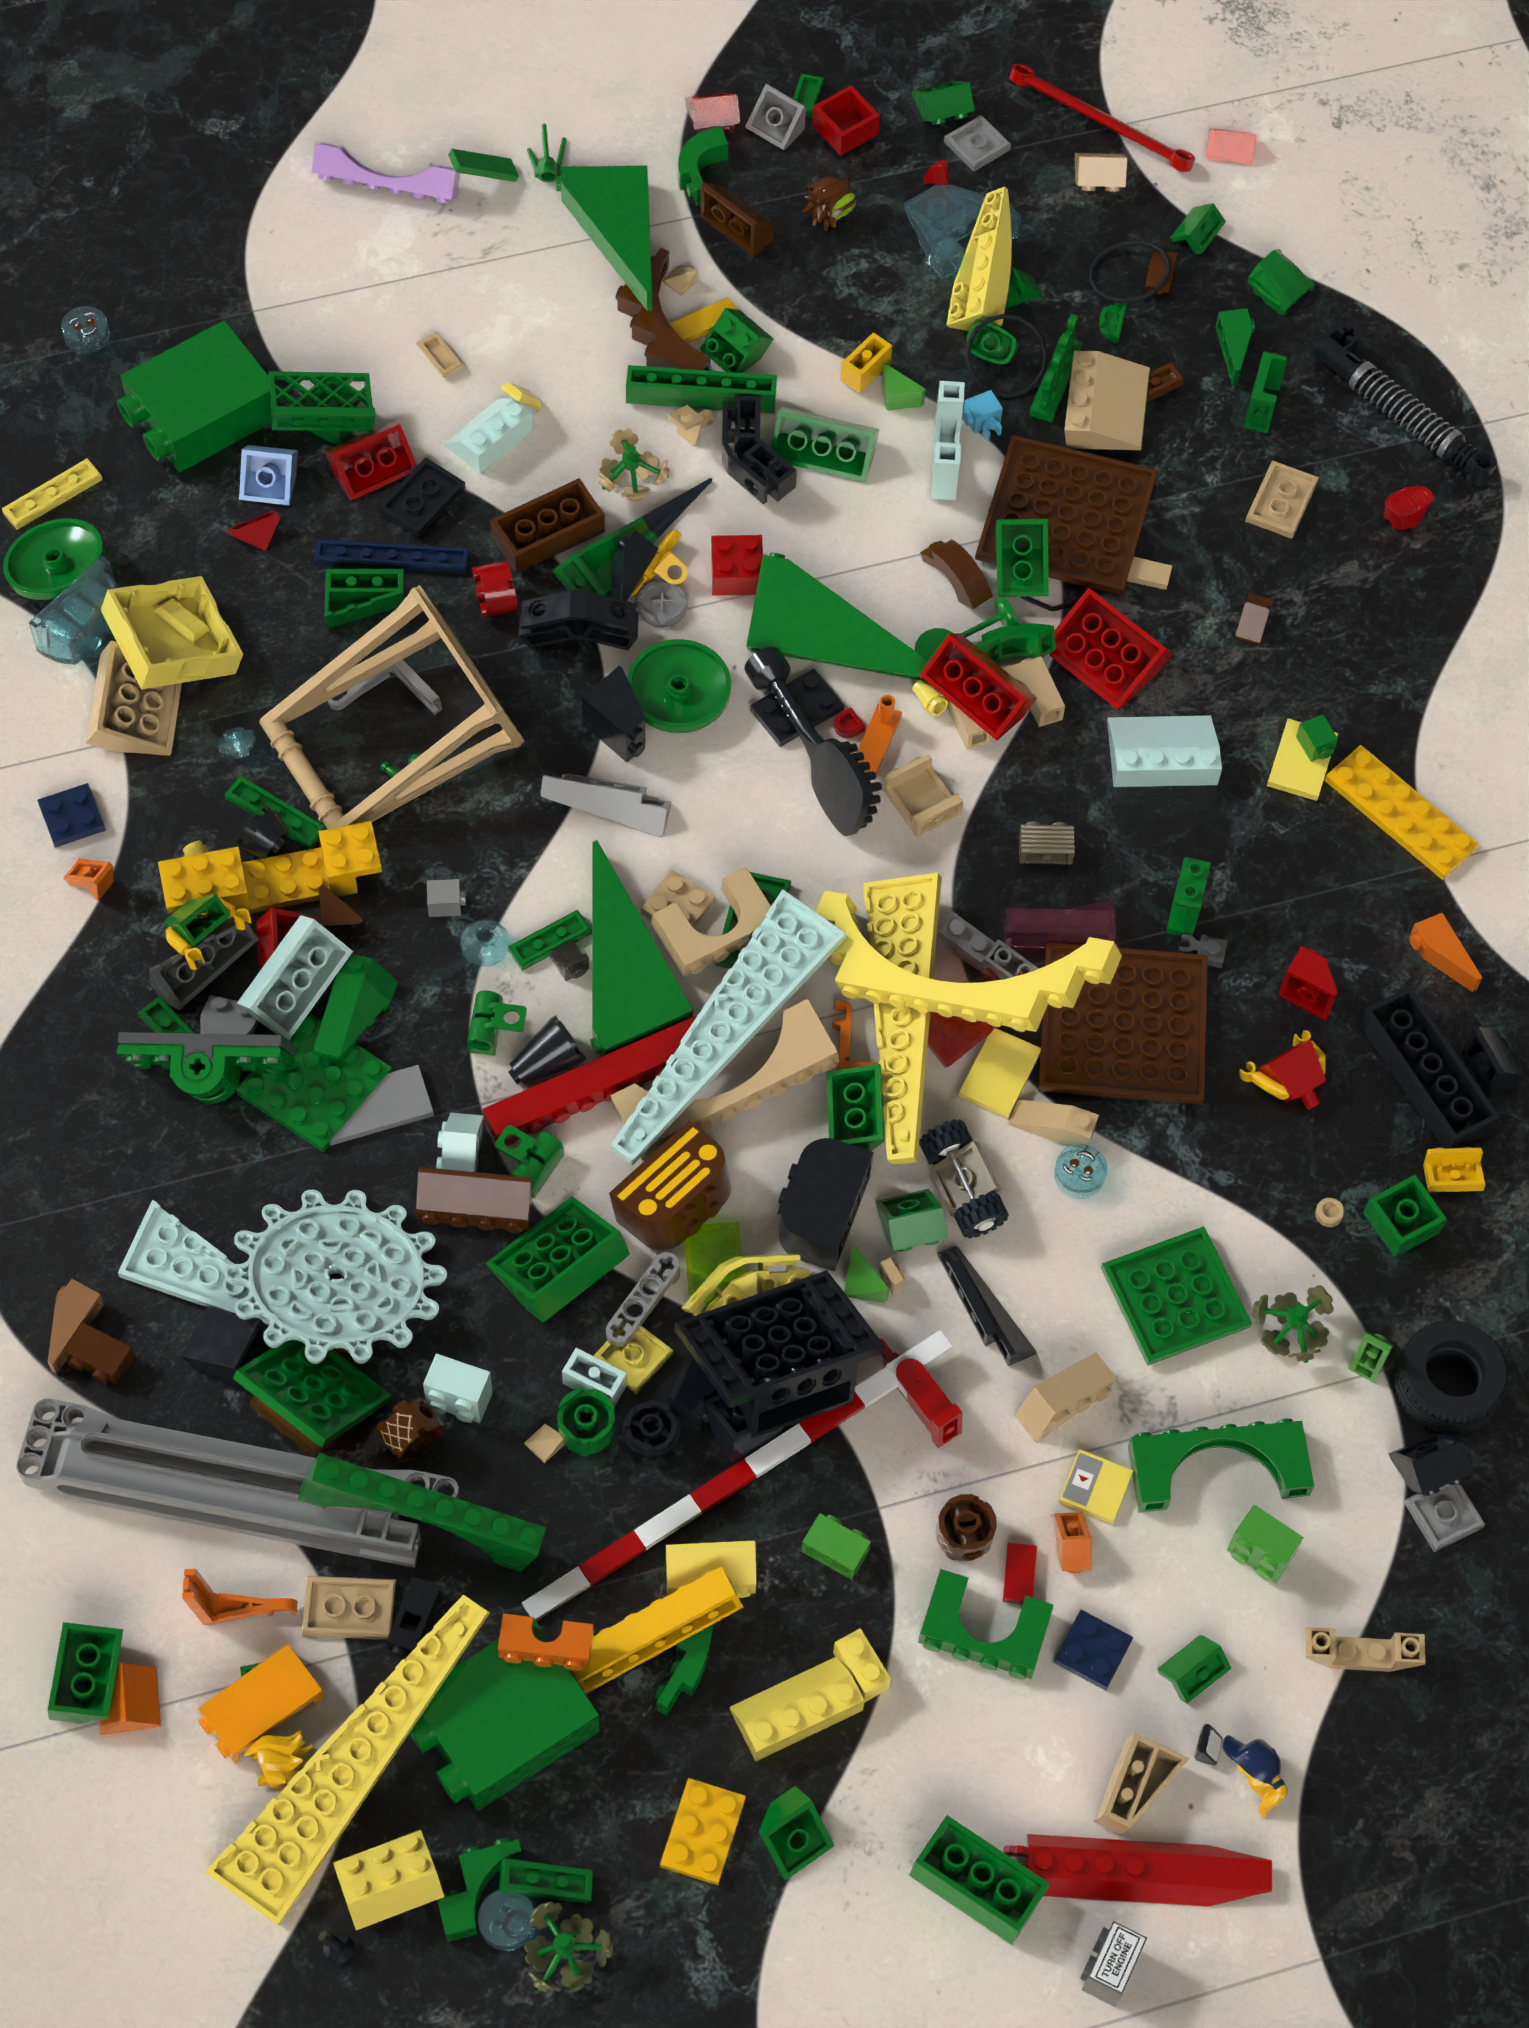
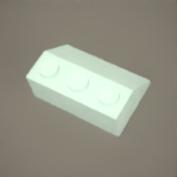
M514 398L497 399L444 442L445 446L481 474L533 431L532 411Z

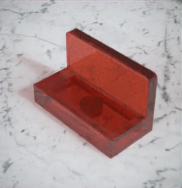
M1213 128L1208 129L1207 159L1246 164L1253 163L1257 139L1256 134Z

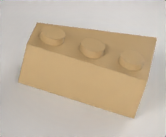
M1094 1353L1035 1385L1015 1414V1417L1033 1440L1037 1442L1076 1414L1085 1411L1097 1400L1099 1402L1105 1400L1112 1393L1111 1387L1117 1378L1100 1356Z
M1138 1733L1132 1734L1123 1744L1094 1822L1120 1835L1136 1823L1190 1758Z

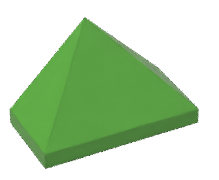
M856 1246L853 1247L850 1253L844 1293L847 1297L883 1303L888 1300V1286Z

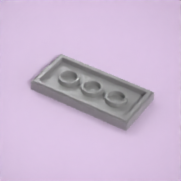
M419 1065L388 1073L331 1139L330 1146L434 1116Z

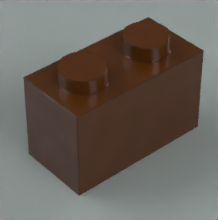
M83 1322L63 1350L70 1367L79 1372H82L84 1369L92 1373V1377L105 1385L109 1382L117 1386L135 1359L130 1346Z

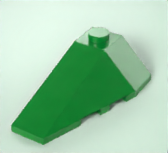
M351 954L337 973L313 1048V1054L340 1060L359 1040V1035L366 1027H371L382 1010L385 1011L391 1005L398 987V981L372 958Z

